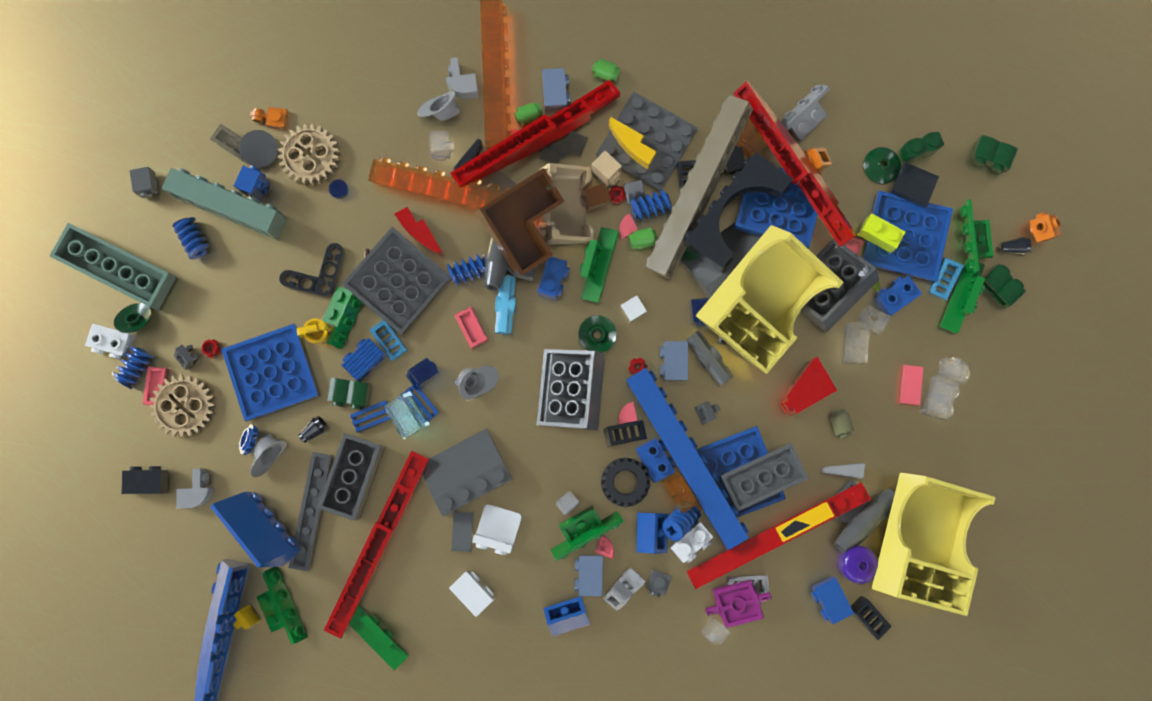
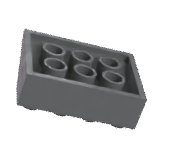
M735 222L720 232L727 247L734 252L733 260L722 273L700 257L692 261H681L708 300L761 238L760 236L734 229Z
M835 239L816 257L844 283L839 288H828L819 292L801 309L813 323L826 333L879 280L878 271L875 266L846 246L839 247Z
M544 349L536 425L598 431L605 354L588 350Z
M487 428L430 458L422 474L442 517L513 480Z

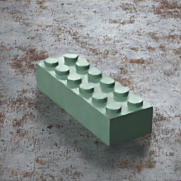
M171 168L162 186L164 191L176 199L276 240L286 222L282 212L278 211L276 207L270 204L265 206L259 203V200L250 196L246 198L236 190L231 189L229 191L219 183L214 182L212 184L202 176L196 175L195 177L189 171L179 168V170Z
M67 223L49 255L156 310L160 309L176 279V276L70 223Z

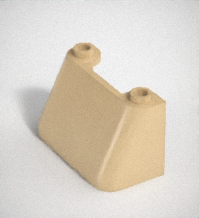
M549 163L541 169L545 168L553 181V184L546 187L547 190L556 186L565 201L535 220L536 228L546 244L589 243L590 239L594 240L595 230L591 225L586 224V210L580 202L582 191L588 188L593 181L591 167Z

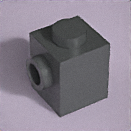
M149 167L129 170L133 193L141 198L152 197V194L158 193L155 171Z
M651 569L645 586L649 590V594L660 597L661 594L666 596L672 576Z

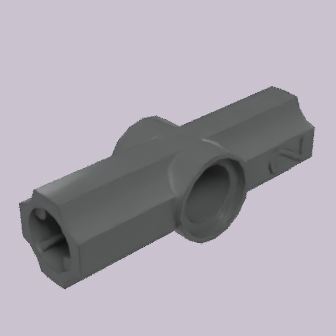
M700 330L686 339L697 355L700 364L706 371L711 373L720 386L734 376L722 361L723 358L718 350L709 344Z

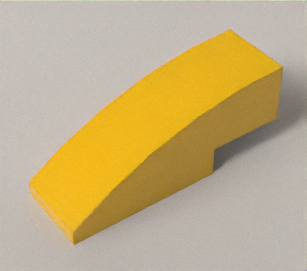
M610 117L609 128L619 145L632 159L648 170L656 156V151L642 144L644 137L642 134Z

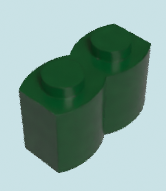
M930 132L922 138H914L907 141L898 150L902 163L904 161L913 163L920 157L934 155L944 146V142L940 132Z
M981 135L977 140L970 159L978 166L984 167L986 165L996 173H1006L1011 168L1018 148L992 137Z
M997 264L993 266L982 277L985 278L983 283L985 285L984 289L1004 309L1014 304L1026 292L1023 288V283L1018 279H1014L1010 274V270L1005 265Z
M331 378L327 401L332 402V406L343 407L344 404H351V408L362 410L363 406L368 407L371 384Z

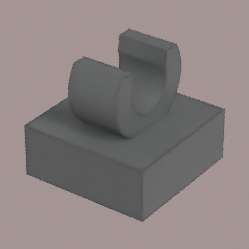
M182 344L175 349L174 357L185 371L191 368L193 361L199 357V353L194 355L189 353L193 350V345H188L185 348Z
M709 401L695 407L703 425L717 419L715 413L721 410L718 403L711 406Z

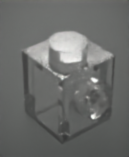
M430 131L431 158L436 161H445L446 158H451V152H454V143L450 141L449 132Z
M957 357L942 359L936 378L955 384L965 383L970 375V370H968L969 364L964 363L963 359Z

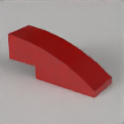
M408 207L394 214L402 227L416 242L440 257L444 255L424 219L416 222Z

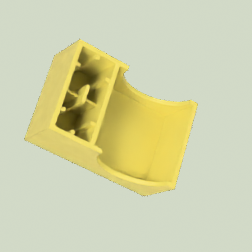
M771 225L697 313L696 317L747 361L767 374L797 339L793 327L796 317L804 305L819 292L828 288H839L844 282L792 233Z
M900 473L872 589L897 598L967 616L979 569L971 564L967 556V532L977 512L985 506L994 505L995 497L927 476Z

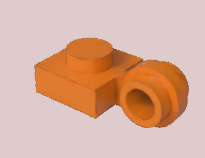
M268 107L267 114H264V110L254 108L250 114L254 122L263 123V120H266L267 127L286 129L287 109Z

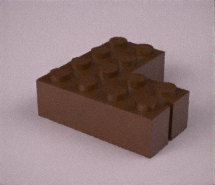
M545 168L537 171L475 211L516 277L526 274L553 256L533 223L565 202L556 186L547 190L546 187L553 184V181Z

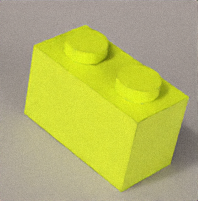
M871 213L865 219L857 235L891 253L897 249L905 231Z

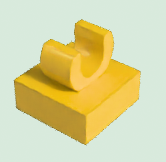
M249 604L234 614L237 620L233 625L237 630L243 627L246 631L256 625L261 619Z

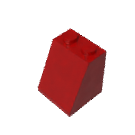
M818 356L805 363L781 397L782 403L780 406L785 414L788 413L789 416L797 414L838 391Z

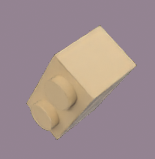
M604 151L592 163L591 174L600 183H605L608 189L611 185L614 187L620 181L622 165Z

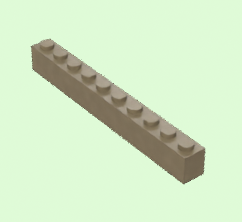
M728 95L727 99L723 101L721 111L713 121V128L705 138L704 147L698 153L696 163L688 173V180L685 186L681 188L677 202L672 206L671 215L663 225L662 234L657 238L655 248L647 258L646 268L651 272L670 280L672 279L687 248L685 247L686 239L684 238L689 230H694L697 227L696 222L703 214L753 111L749 101Z

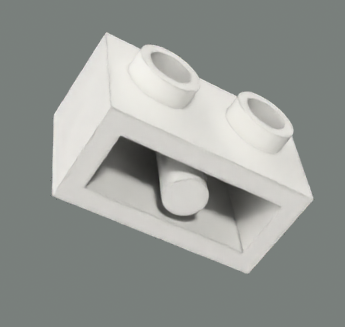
M92 324L85 346L92 347V352L103 354L106 351L110 352V357L121 359L122 356L127 357L126 353L131 354L132 350L130 347H133L136 336Z
M698 521L680 541L673 542L669 547L681 562L687 561L689 563L697 556L696 552L700 548L704 550L712 543L710 540L713 536Z
M467 570L449 589L477 617L495 599L492 596L494 592L487 585L484 587L479 582L481 579L474 571L470 573Z

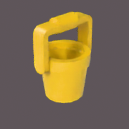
M313 318L308 320L303 327L296 330L299 337H304L313 344H319L328 339L332 328L329 323Z

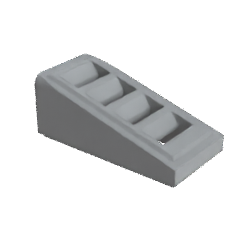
M865 463L821 468V472L862 479L864 478Z
M570 491L556 502V505L564 515H567L579 504V500Z
M766 574L727 577V585L734 584V581L738 583L752 579L758 594L769 592L768 575ZM758 580L762 581L761 591H759Z

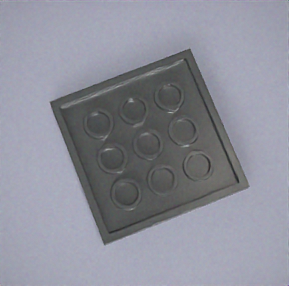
M633 91L617 121L644 136L642 144L656 151L654 160L648 170L638 164L619 145L611 130L597 151L596 156L599 157L606 151L622 165L621 171L637 180L642 179L644 184L660 192L677 166V162L680 161L698 127Z
M392 226L341 285L401 335L450 279V276Z

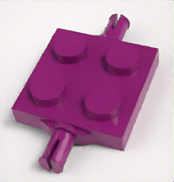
M752 579L713 590L716 606L706 608L707 616L719 613L726 628L764 619L761 602L772 600L770 592L758 594Z

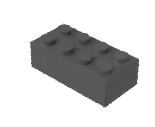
M344 433L317 508L353 521L359 520L385 446Z

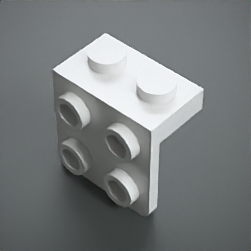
M485 505L472 542L477 543V548L487 550L490 547L495 549V553L506 556V553L512 552L522 518L521 514L493 505Z

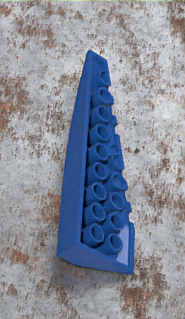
M224 559L217 566L216 574H218V577L211 590L213 598L202 641L194 701H217L235 629L233 623L237 620L234 614L240 608L250 567L249 563Z

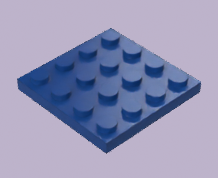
M792 182V185L781 199L762 192L744 194L734 229L762 237L772 225L792 233L809 249L818 214L798 184L794 185Z
M878 191L872 214L905 231V234L897 249L891 253L866 240L862 258L879 269L931 282L937 281L953 208L928 203L927 207L924 208L894 194Z
M291 324L221 349L244 421L247 422L319 396L301 338L297 335L296 324Z
M758 426L696 449L699 455L703 454L708 462L705 465L708 471H713L718 481L715 483L718 488H723L728 497L729 494L720 475L768 454ZM781 491L738 511L739 515L736 518L785 500L784 492ZM730 497L727 498L726 501L729 506L733 505Z

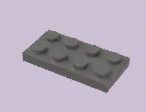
M792 443L720 475L737 512L809 479Z

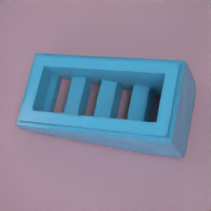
M943 257L938 280L932 283L929 293L948 300L964 265ZM947 265L955 268L954 271L946 269ZM944 272L952 275L951 279L943 276ZM940 280L949 282L948 286L940 283ZM937 286L946 289L945 293L936 290Z
M384 320L369 329L391 361L407 351L396 333ZM386 326L387 329L377 335L376 332ZM390 332L391 336L384 341L380 339ZM392 339L396 340V342H394L389 347L385 346V344L390 342ZM397 345L401 347L394 353H390V350H392Z

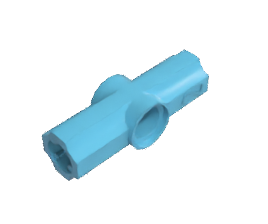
M505 275L498 290L495 302V333L512 334L513 314H515L516 277Z

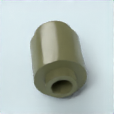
M846 409L830 413L832 417L830 420L835 435H840V438L851 436L854 427Z

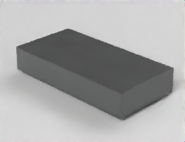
M454 511L451 551L471 552L474 512Z

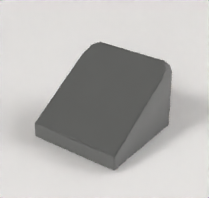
M642 179L623 184L628 205L633 198L638 202L639 196L645 201Z

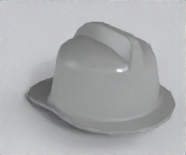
M449 91L444 95L428 100L418 109L417 114L419 117L433 115L441 121L454 117L460 112L454 99L455 92Z
M490 365L476 369L467 368L461 371L458 379L455 380V384L459 387L460 396L464 399H472L491 391L498 382L499 374L497 369Z
M269 434L262 437L253 448L255 461L250 470L251 475L259 477L267 472L285 450L287 443L284 440L277 441Z

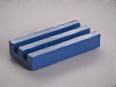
M416 383L400 394L424 425L440 413ZM414 389L419 393V395L424 399L428 406L433 410L432 414H430V412L425 408V406L412 392ZM408 394L414 399L418 406L427 415L426 419L421 415L417 408L408 399Z
M386 400L350 414L356 433L393 419ZM383 406L385 407V409L381 411H378L376 413H373L358 420L356 419V417L360 415H363L365 413H368ZM387 413L388 415L364 426H359L360 423Z

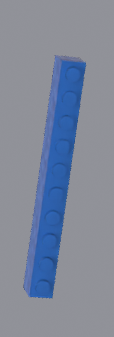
M645 368L626 379V382L727 550H730L749 538L747 536L749 530L744 522L740 523L736 518L739 515L733 505L729 506L727 503L728 495L723 488H718L715 483L718 479L713 471L709 472L705 465L708 462L703 454L699 455L695 448L698 446L692 437L688 438L686 435L687 427L682 420H677L675 416L677 411L672 403L668 405L665 400L667 394L662 386L658 388L655 381L657 378L652 370L648 371Z

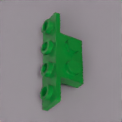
M967 199L963 206H961L960 214L961 217H964L962 231L963 235H966L964 245L965 253H968L966 267L967 271H970V277H975L979 272L978 259L992 258L994 254L990 220L974 221L971 199Z
M601 227L597 241L590 239L589 245L586 246V257L584 263L580 266V276L586 280L581 299L595 303L600 302L618 239V230Z
M968 258L964 263L940 323V328L954 334L959 333L965 316L975 312L978 306L977 298L983 293L985 285H983L985 278L981 277L985 265L979 262L978 274L975 277H970V271H967L966 267Z
M337 286L322 320L334 326L327 343L342 349L362 306V302L347 289Z
M590 506L559 524L567 540L551 549L554 559L556 561L564 559L571 552L583 548L587 543L600 538L609 530L616 529L624 522L622 517L616 511L600 520L593 506Z
M272 567L263 571L262 576L268 591L256 596L271 633L284 627L292 645L306 639L307 634L279 568Z
M358 606L349 625L393 670H396L408 658V655L392 640L394 635L387 628L383 630L379 626L381 622L373 614L369 616Z

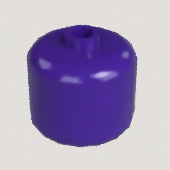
M858 545L846 553L841 552L837 561L839 572L844 578L853 583H869L875 577L878 557L871 549Z

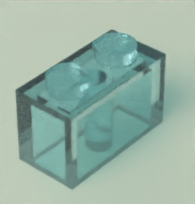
M410 391L400 395L384 406L388 417L392 419L397 432L403 439L414 435L429 425L428 420Z

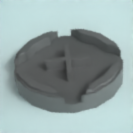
M253 130L242 137L239 152L242 159L248 165L264 168L275 161L278 154V145L270 133L263 130Z

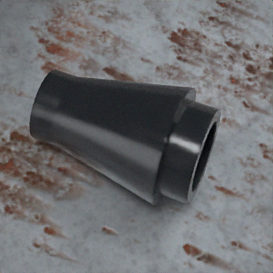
M1025 236L1001 242L1002 253L1026 255L1031 253L1032 250L1031 239Z
M320 416L313 417L298 434V437L302 442L306 443L325 433V429L328 426Z

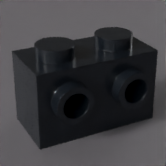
M131 466L129 470H122L121 494L168 493V470H161V466H149V470H142V466Z

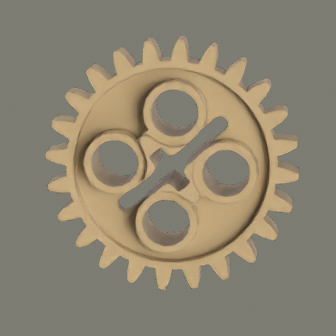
M304 124L303 129L296 126V132L290 129L291 136L284 135L286 142L280 141L284 147L278 148V151L282 153V155L277 157L282 161L279 165L284 168L283 172L285 174L289 173L288 177L290 179L295 177L297 183L302 179L304 185L307 184L308 180L314 185V180L316 179L321 183V177L328 179V172L334 174L331 168L338 167L334 161L340 160L335 155L340 153L338 148H335L338 146V143L333 141L335 139L333 135H329L327 129L323 131L321 126L316 129L314 124H311L310 128ZM310 138L311 142L308 145H304V141ZM299 144L308 153H312V155L316 159L321 161L322 164L319 165L310 156L305 155V153L301 149L297 148L296 145ZM320 150H326L323 156H318ZM299 153L297 159H292L293 154ZM309 164H314L312 170H306Z
M182 374L179 376V380L172 376V382L164 379L165 385L158 384L160 390H153L156 398L149 399L154 402V405L149 406V408L154 409L150 416L157 417L153 423L160 422L158 429L165 428V434H169L172 430V436L174 437L179 432L180 437H184L185 432L192 436V430L199 433V426L206 428L204 421H211L207 416L208 414H214L209 409L215 406V404L209 402L214 396L207 395L211 390L203 389L206 384L201 383L198 385L199 379L195 378L192 381V376L190 375L185 380ZM184 387L186 394L180 398L178 390ZM169 394H172L179 402L185 403L184 407L192 412L195 418H192L186 410L179 409L181 406L172 400ZM198 400L200 402V408L194 411L192 409V403ZM170 401L172 403V408L170 411L166 412L164 410V404ZM184 414L186 416V422L183 425H180L178 423V418L180 415Z

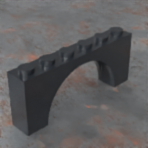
M757 152L745 160L743 163L744 168L733 175L732 183L729 186L726 185L721 190L720 198L717 201H712L708 207V213L701 215L696 222L697 227L694 230H689L684 238L686 239L685 247L721 273L734 258V252L723 241L719 229V220L726 206L735 198L752 192L767 193L781 199L793 182L791 176Z

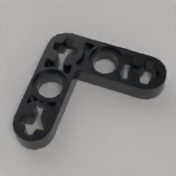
M332 243L327 247L319 277L285 270L279 276L280 283L289 289L321 297H330L336 288L345 256L344 248L338 243ZM336 248L340 252V254H336L334 258L335 261H338L337 264L332 261H328L329 259L333 260L334 255L331 253V251L335 250ZM330 265L335 267L333 275H327L325 272L326 268ZM291 274L293 279L298 280V286L296 287L297 283L289 281L287 284L285 277H289ZM323 277L333 279L332 282L328 280L327 286L330 289L329 291L326 290L325 293H323V290L321 289V287L325 286L327 282L325 279H323ZM305 279H311L312 285L308 289L302 286V282Z

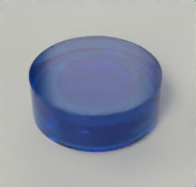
M336 179L330 183L329 192L334 198L343 199L347 196L349 188L343 180Z

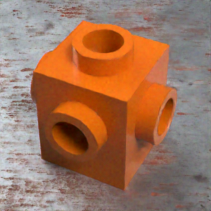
M825 147L810 148L804 151L819 174L824 173L823 169L832 165Z
M1040 213L1036 215V219L1030 221V231L1035 236L1036 242H1045L1062 236L1060 230L1061 222L1055 214Z

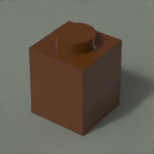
M605 183L584 189L580 196L581 205L586 208L587 212L607 206L611 201Z

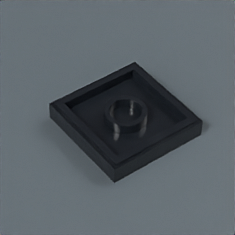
M904 161L890 193L926 208L939 176Z

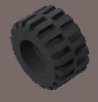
M619 458L605 468L602 474L601 486L603 493L612 503L623 507L634 506L643 501L645 496H647L650 488V476L648 470L636 459ZM624 470L632 472L637 479L635 490L629 494L620 493L614 486L615 476Z

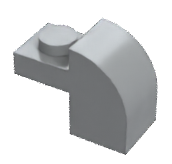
M458 57L450 58L451 65L448 66L449 77H445L449 90L454 91L455 96L460 99L479 98L475 73L461 75Z
M192 469V488L177 489L176 509L201 507L211 499L214 488H206V484L209 482V474L206 472V469Z
M630 568L618 578L604 595L603 599L618 611L642 587L645 581L637 572Z

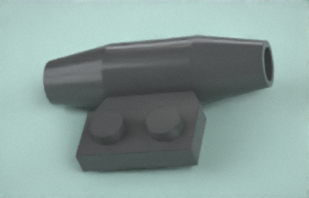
M491 237L485 263L484 287L492 291H498L507 270L514 277L516 275ZM535 268L518 278L532 281Z
M851 479L837 494L856 485V483ZM886 489L871 501L836 517L838 521L847 524L834 542L835 546L842 553H846L851 548L864 542L885 521L891 512L895 492L891 489Z

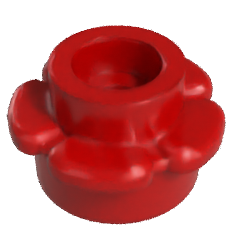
M612 186L610 191H608L613 203H620L626 199L625 190L622 186Z
M208 339L202 344L201 350L204 355L213 358L216 354L220 353L221 348L217 340Z
M633 358L629 363L631 374H636L647 368L643 358Z

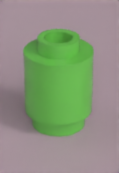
M600 58L599 61L595 60L592 71L595 72V77L616 82L620 67L615 63Z
M534 102L516 108L517 112L514 113L517 123H521L522 126L530 124L543 116L540 104Z
M651 227L633 231V234H629L632 249L637 248L639 250L655 246V241L657 240L656 231L652 230Z

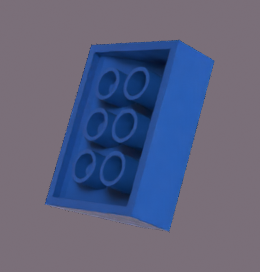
M245 491L213 503L210 506L258 568L284 566L301 551L297 546L298 542L286 533V527L274 518V512L269 507H265L261 502L263 500L262 497L256 492Z

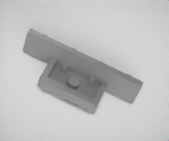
M816 85L811 89L809 95L797 103L793 110L785 114V118L781 123L787 131L790 129L797 140L802 141L827 116L818 101L830 90L829 86Z

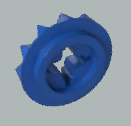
M251 424L247 427L241 436L239 449L243 455L249 454L252 448H254L258 436V428L255 425Z

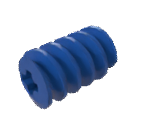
M660 190L659 196L656 192H653L652 198L649 194H646L645 201L639 196L638 203L634 198L631 199L630 203L635 221L636 217L643 221L645 214L650 219L651 212L657 217L658 210L664 215L665 208H668L670 212L672 209L670 197L664 190Z
M195 217L180 219L172 225L190 260L204 256L207 253L206 249L209 247V243L202 244L206 237H199L203 233L202 230L196 231L199 224H192L196 221Z
M476 254L475 261L471 257H468V263L461 259L460 266L454 261V268L448 263L447 267L452 282L459 286L460 279L467 283L468 277L472 281L475 280V274L478 278H482V272L485 274L486 259L484 254L483 258Z
M131 346L130 349L133 351V354H125L129 360L122 359L121 362L124 364V367H116L120 373H112L115 380L129 389H132L129 383L136 384L137 382L134 377H141V373L138 370L145 371L146 368L143 364L149 365L150 361L148 358H154L152 354L144 349Z
M686 501L681 503L663 522L662 527L665 535L672 541H680L701 517L699 508L692 502Z

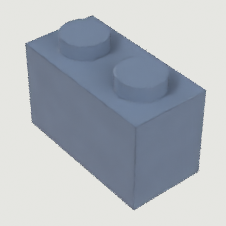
M564 68L543 69L545 112L560 111L567 104H571L570 92L566 93V86H569V74L565 75Z
M665 341L663 346H660V358H663V365H660V377H664V382H686L688 380V341Z
M579 555V559H575V571H579V579H575V591H579L578 596H602L603 555Z

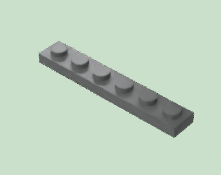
M312 452L294 538L298 542L297 546L301 551L290 560L288 568L307 572L310 570L322 511L317 507L329 476L332 455Z

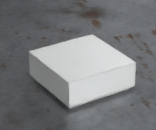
M638 296L621 305L630 322L647 312Z

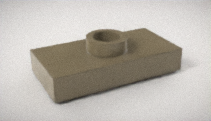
M220 124L210 140L241 161H244L239 152L242 138Z

